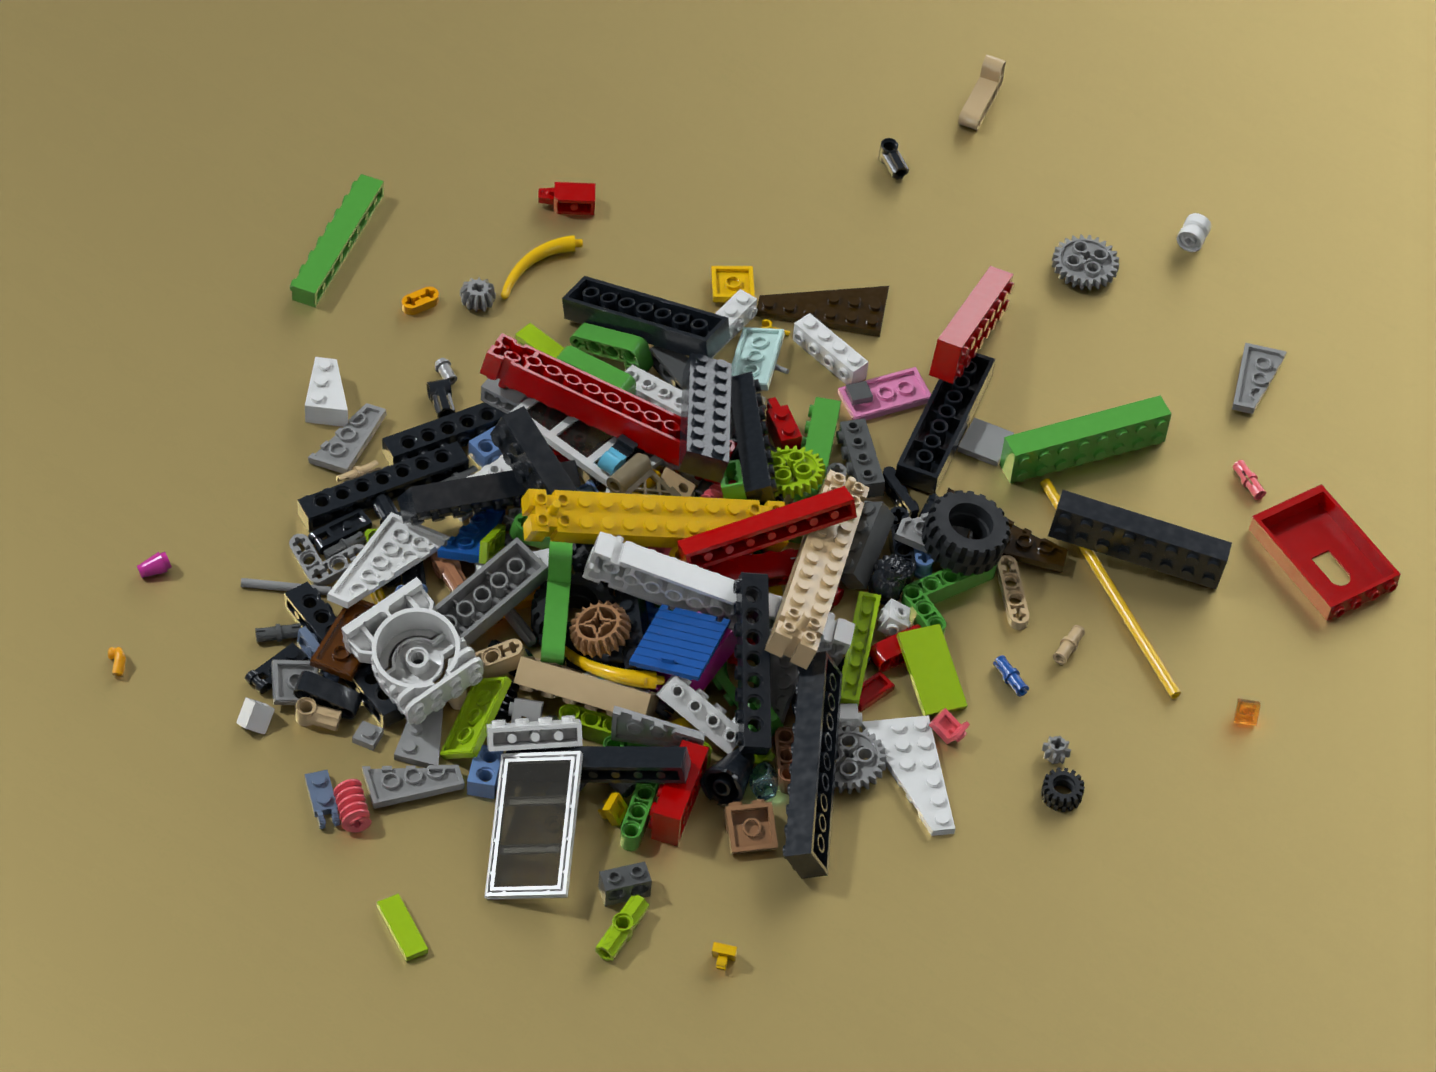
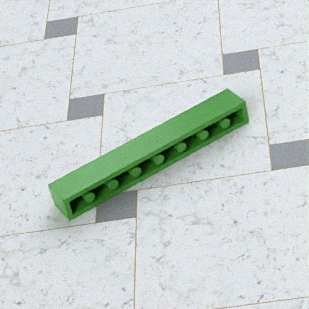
M361 174L358 180L352 183L350 193L344 196L340 209H336L332 222H328L325 233L318 238L314 251H310L306 264H302L299 275L296 279L292 280L290 291H292L293 301L316 308L384 196V181Z
M816 397L814 405L809 407L808 417L811 418V421H806L804 433L808 435L803 437L801 448L805 447L806 452L812 449L813 454L818 453L819 458H823L826 477L840 414L841 401ZM818 484L817 490L811 488L810 494L803 492L802 497L799 494H795L794 498L791 495L790 498L793 499L794 503L818 494L821 484ZM803 535L790 539L788 542L801 544Z

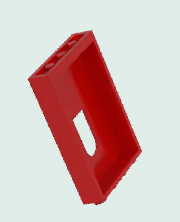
M1322 484L1252 516L1249 531L1326 621L1334 617L1339 618L1345 612L1351 609L1355 610L1367 601H1374L1380 595L1394 591L1398 586L1401 575L1399 571ZM1329 552L1349 575L1350 582L1343 586L1332 583L1312 559Z

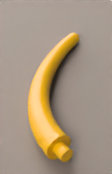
M575 235L560 237L545 242L531 250L514 266L508 275L501 292L502 299L509 297L519 277L533 264L551 255L575 252V248L583 247V239H575Z
M565 646L564 656L569 661L600 678L645 689H656V685H664V676H657L656 671L630 670L601 664L585 658Z

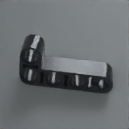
M896 506L890 510L895 519L888 534L891 555L902 556L912 564L911 569L914 575L906 579V586L914 582L916 561L913 547L894 540L901 520L909 517V513L905 508ZM877 561L874 564V571L878 568Z

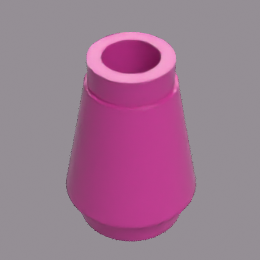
M157 552L140 565H137L141 578L166 573L168 569L172 568L166 552Z

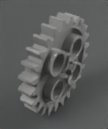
M1080 234V238L1077 239L1073 235L1071 240L1065 238L1064 243L1059 242L1058 247H1055L1052 267L1055 268L1054 273H1059V279L1066 278L1065 284L1072 282L1073 288L1076 285H1080L1081 290H1083L1084 286H1087L1089 290H1091L1092 286L1099 289L1100 284L1106 287L1107 282L1112 283L1113 277L1116 278L1119 269V257H1116L1117 251H1112L1113 246L1106 247V241L1100 243L1099 237L1092 240L1091 235L1086 239Z
M850 726L846 727V731H842L839 727L834 789L839 787V793L847 789L848 793L851 794L852 789L855 788L860 793L862 786L869 789V782L876 785L877 777L882 778V771L886 770L887 762L885 747H882L880 739L876 740L874 733L868 736V729L861 733L859 732V726L854 731H851Z

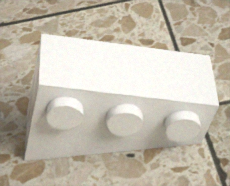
M315 357L305 402V422L341 427H345L348 424V409L337 359Z

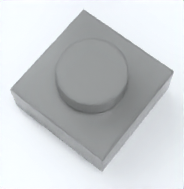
M362 721L352 737V743L374 751L384 734V729Z

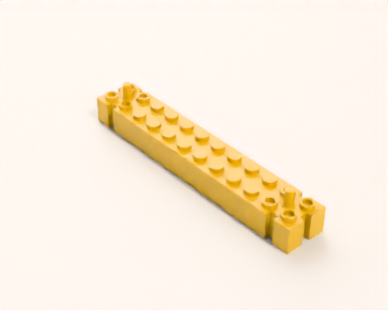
M528 489L521 499L522 516H528L523 523L524 541L542 542L545 537H550V541L595 544L601 531L612 534L615 537L618 535L624 538L623 543L630 541L643 547L666 548L677 546L678 540L785 506L784 501H767L764 505H760L759 500L554 490L551 495H547L546 489ZM787 540L763 548V552H781L789 542Z

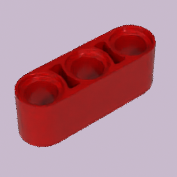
M917 624L901 632L918 629L922 627L921 625ZM898 633L875 643L870 648L869 657H871V661L880 672H885L905 662L896 636Z

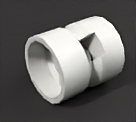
M1199 213L1190 214L1177 235L1179 246L1189 252L1200 250L1211 230L1209 219Z

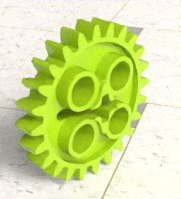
M795 445L793 449L785 446V450L777 447L776 452L771 450L773 462L770 464H773L776 477L772 479L776 480L778 487L775 497L779 494H782L783 498L787 495H791L794 498L795 494H799L802 497L803 492L810 494L811 488L817 490L818 484H823L825 464H823V458H819L818 453L813 454L812 449L806 452L805 447L798 450Z

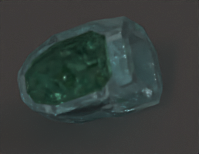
M766 761L757 764L752 769L749 778L750 789L757 799L768 800L776 796L778 790L775 769Z

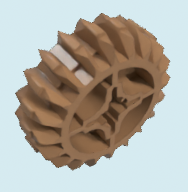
M600 600L597 605H593L590 602V607H582V612L576 613V618L571 620L572 626L569 627L570 638L575 648L581 651L584 656L589 654L592 658L597 654L600 658L606 653L610 656L613 650L619 652V646H625V640L630 639L629 632H631L630 619L625 610L619 607L617 603L611 604L607 601L603 604Z

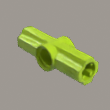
M632 895L620 913L613 917L611 926L595 947V952L598 953L600 958L606 961H613L623 945L631 940L633 931L649 909V903L645 901V898L639 895Z

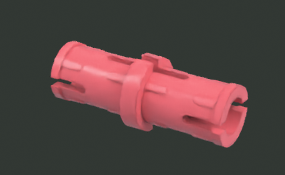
M1244 460L1234 463L1232 468L1240 477L1243 487H1247L1255 500L1262 499L1266 495V491L1258 482L1257 475L1251 472Z

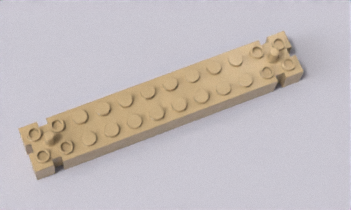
M831 469L820 486L818 494L845 486L854 498L857 518L803 535L771 630V635L765 647V651L780 658L785 655L791 658V663L804 669L808 668L818 650L820 638L823 634L865 504L864 501L869 491V487L856 482L854 477L850 476L846 481V477L843 474Z

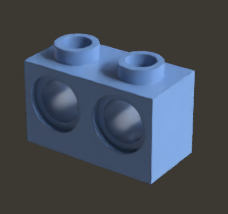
M495 426L469 441L468 455L481 468L491 464L503 455L491 439L490 433Z
M482 745L478 756L472 759L467 779V795L495 799L501 754H504V751L489 752L487 745Z

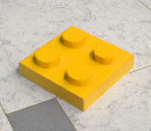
M711 266L713 302H727L740 289L755 297L753 266Z

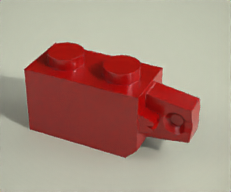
M555 182L554 187L539 188L538 203L554 205L553 211L557 214L594 216L596 183Z
M776 397L767 399L766 424L775 448L779 447L785 450V446H788L789 449H793L796 445L797 449L800 450L802 435L788 405L780 406Z

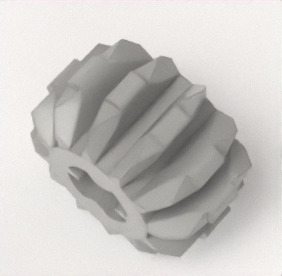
M479 277L477 280L470 278L469 282H464L460 290L462 305L466 306L468 310L475 309L477 312L478 309H481L485 312L487 307L492 308V304L496 299V293L493 284L489 283L488 279L481 280Z

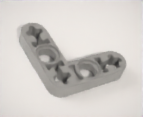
M296 534L289 541L290 548L310 583L319 586H327L338 580L356 558V554L360 553L364 547L362 544L353 545L322 562L306 535ZM297 544H303L305 551L302 552ZM314 557L315 561L312 564H304L305 559ZM338 562H343V563H345V565H344V567H343L342 569H340V570H335V569H333V567H334V565H335L336 563H338ZM320 574L322 578L318 579L316 576Z

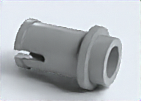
M446 358L438 359L435 362L436 372H439L443 379H449L450 385L454 384L457 381V376L451 368V362Z

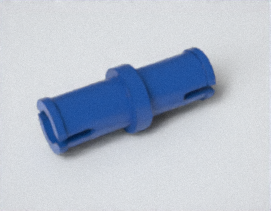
M1004 655L997 657L993 665L1002 674L1003 681L1012 687L1018 697L1025 695L1029 691V687L1020 677V672L1017 668L1011 666Z

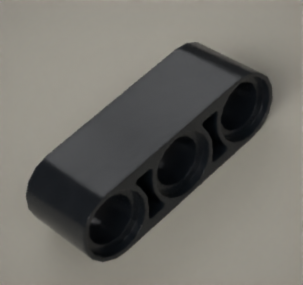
M310 671L301 672L293 691L294 696L298 699L310 697L316 704L342 711L341 718L348 720L356 717L363 699L359 692Z

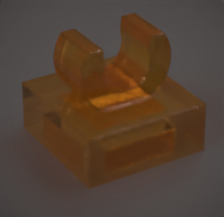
M1238 698L1234 722L1257 726L1260 702Z

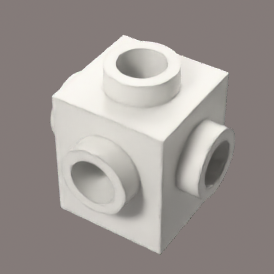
M891 598L877 615V620H879L877 630L892 636L909 628L911 624L909 621L910 607Z

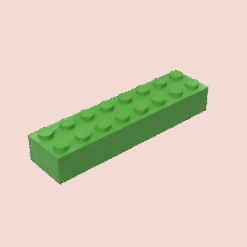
M1161 395L1006 436L999 465L1009 483H1014L1036 476H1043L1054 471H1062L1065 468L1076 465L1080 466L1087 462L1102 460L1113 455H1121L1124 452L1139 450L1146 446L1158 445L1165 442L1172 413Z

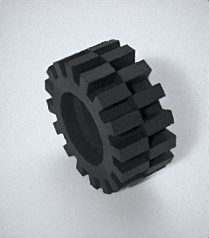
M1064 767V771H1061V768H1056V772L1052 769L1049 774L1045 775L1041 796H1043L1042 800L1044 803L1047 802L1049 808L1053 805V810L1057 811L1058 808H1061V812H1065L1066 808L1072 811L1073 807L1077 808L1079 806L1085 787L1079 774L1075 776L1076 771L1072 770L1069 773L1068 768ZM1066 786L1071 790V793L1061 794L1054 787Z

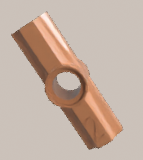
M437 552L429 556L437 578L443 579L450 593L467 580L461 571L459 560L439 558Z

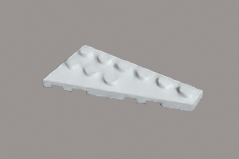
M391 512L329 591L327 600L345 608L351 607L437 552L441 546L445 547L450 536L421 524L414 526L411 523L403 524L402 516Z
M929 715L863 721L862 730L868 729V736L874 733L876 740H881L882 747H885L886 767L899 787L902 786L908 801L913 803L917 809L918 816L931 836L954 834L955 825L932 728L929 726Z

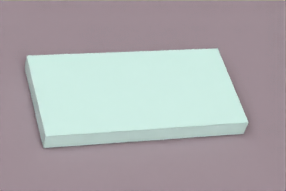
M743 327L732 361L731 377L752 372L754 379H759L761 390H768L785 336L784 329Z

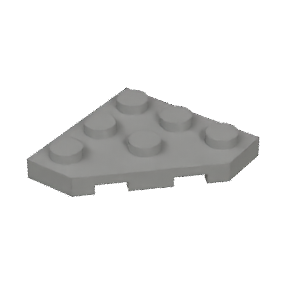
M928 513L921 514L918 518H903L894 540L927 553L924 548L925 544L922 542L921 531ZM952 526L958 534L967 538L970 529Z

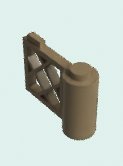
M641 453L635 454L606 481L612 493L631 494L632 492H640L645 495L648 493L682 496L673 486L670 488L654 472L649 457ZM649 477L656 483V489L646 487V480Z

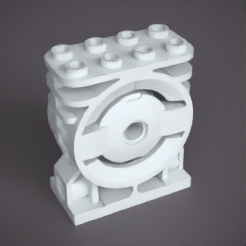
M417 577L341 628L345 648L350 654L353 653L359 662L372 665L374 676L381 689L390 697L393 704L396 703L398 710L406 716L409 724L418 725L422 723L431 712L439 711L445 706L447 701L452 698H458L470 685L478 684L483 679V661L480 657L475 656V651L467 646L466 640L463 637L460 638L453 624L444 615L435 611L434 601L425 592L421 581ZM395 649L392 656V668L389 669V659L393 650ZM452 654H454L453 657L448 659V667L444 677L438 683L434 684V682L437 679H439L443 673L444 660ZM417 659L423 660L420 664L413 663Z

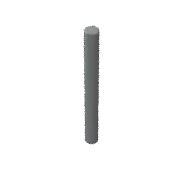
M241 579V587L289 591L301 585L299 583ZM311 585L312 588H316L319 591L320 595H328L332 589L330 586Z

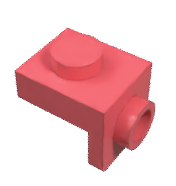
M946 708L942 709L929 724L946 744L962 740L967 734L965 730L970 725L967 721L960 724Z

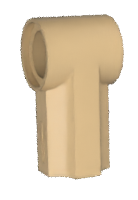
M302 697L296 702L295 720L299 725L304 727L316 725L334 731L338 729L342 711L316 704L310 697Z

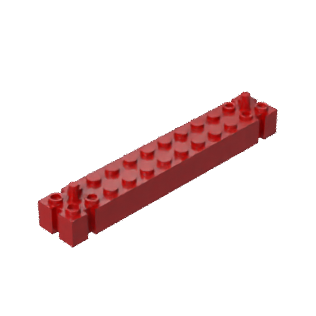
M503 333L498 337L495 345H492L487 351L480 374L485 375L490 380L500 379L498 383L500 388L508 387L509 389L517 390L529 398L536 399L550 408H555L569 417L581 420L588 426L598 428L608 435L618 438L621 434H624L636 442L638 448L646 453L653 454L662 458L667 463L679 466L681 416L527 344L522 346L517 343L518 340ZM730 440L729 461H731L737 443ZM694 476L696 480H702L701 477ZM704 479V480H706V481H708V482H713V483H715V484L718 483V482H715V481H712V480Z

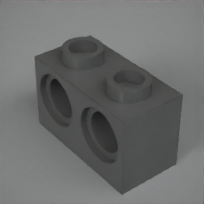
M645 861L599 871L598 888L604 906L627 902L632 895H639L643 898L650 897L652 880Z

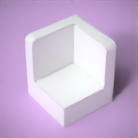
M246 697L238 716L237 724L245 729L265 734L275 708Z

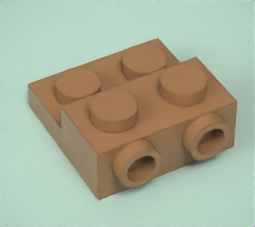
M757 799L751 801V804L742 805V802H732L725 807L724 818L731 854L778 849L772 802H765V799Z

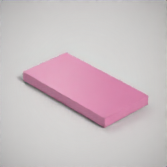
M916 367L866 380L873 395L872 402L852 406L845 390L846 386L838 388V395L852 420L864 418L869 420L927 404L931 396Z

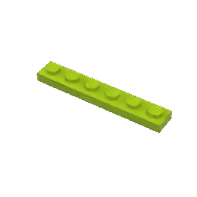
M859 591L853 623L856 625L842 669L841 703L857 704L859 706L881 595Z

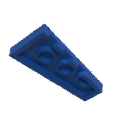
M488 509L483 514L471 517L470 523L466 526L463 525L456 537L451 536L447 540V545L445 547L441 546L437 550L438 557L479 563L480 541L494 527L502 524L505 510L494 512V509Z

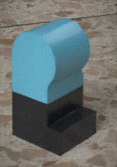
M621 434L617 438L616 443L601 456L597 466L612 475L635 455L638 444L624 434Z

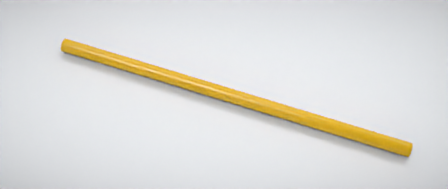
M1044 479L1040 485L1056 509L1060 495L1050 479ZM1079 547L1171 699L1179 697L1181 694L1180 690L1093 550Z

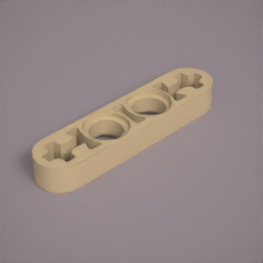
M1003 555L997 564L996 572L1008 623L1013 629L1022 630L1028 625L1029 611L1018 564L1014 557ZM1004 564L1010 567L1009 573H1006L1007 569ZM1009 580L1014 581L1016 586L1009 587L1005 582ZM1017 598L1021 603L1012 604L1009 599ZM1016 612H1019V618L1022 621H1019L1018 618H1016Z

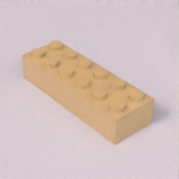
M533 656L520 657L513 683L519 684V689L528 692H538L539 690L542 696L553 699L560 696L563 697L562 702L572 705L584 703V708L592 711H602L604 709L606 710V715L609 716L613 715L614 706L651 717L655 715L659 701L656 692L649 691V693L639 691V689H632L629 686L618 685L619 683L608 682L606 679L601 680L595 678V676L584 675L586 672L557 663L541 662L540 658Z

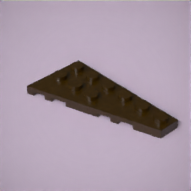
M889 286L760 295L756 316L795 323L810 313L827 328L880 337Z
M948 488L947 493L952 492L954 494L955 491ZM1008 519L1011 534L1002 556L1010 555L1017 562L1063 572L1067 549L1046 538L1040 539L1032 535L1031 530L1027 528L1021 529ZM969 530L967 538L980 539L974 532Z

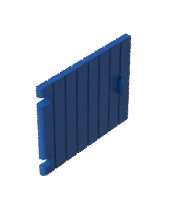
M662 604L629 660V665L699 681L727 631L731 620L723 618L722 622H718L717 616L677 607L670 611L669 605Z

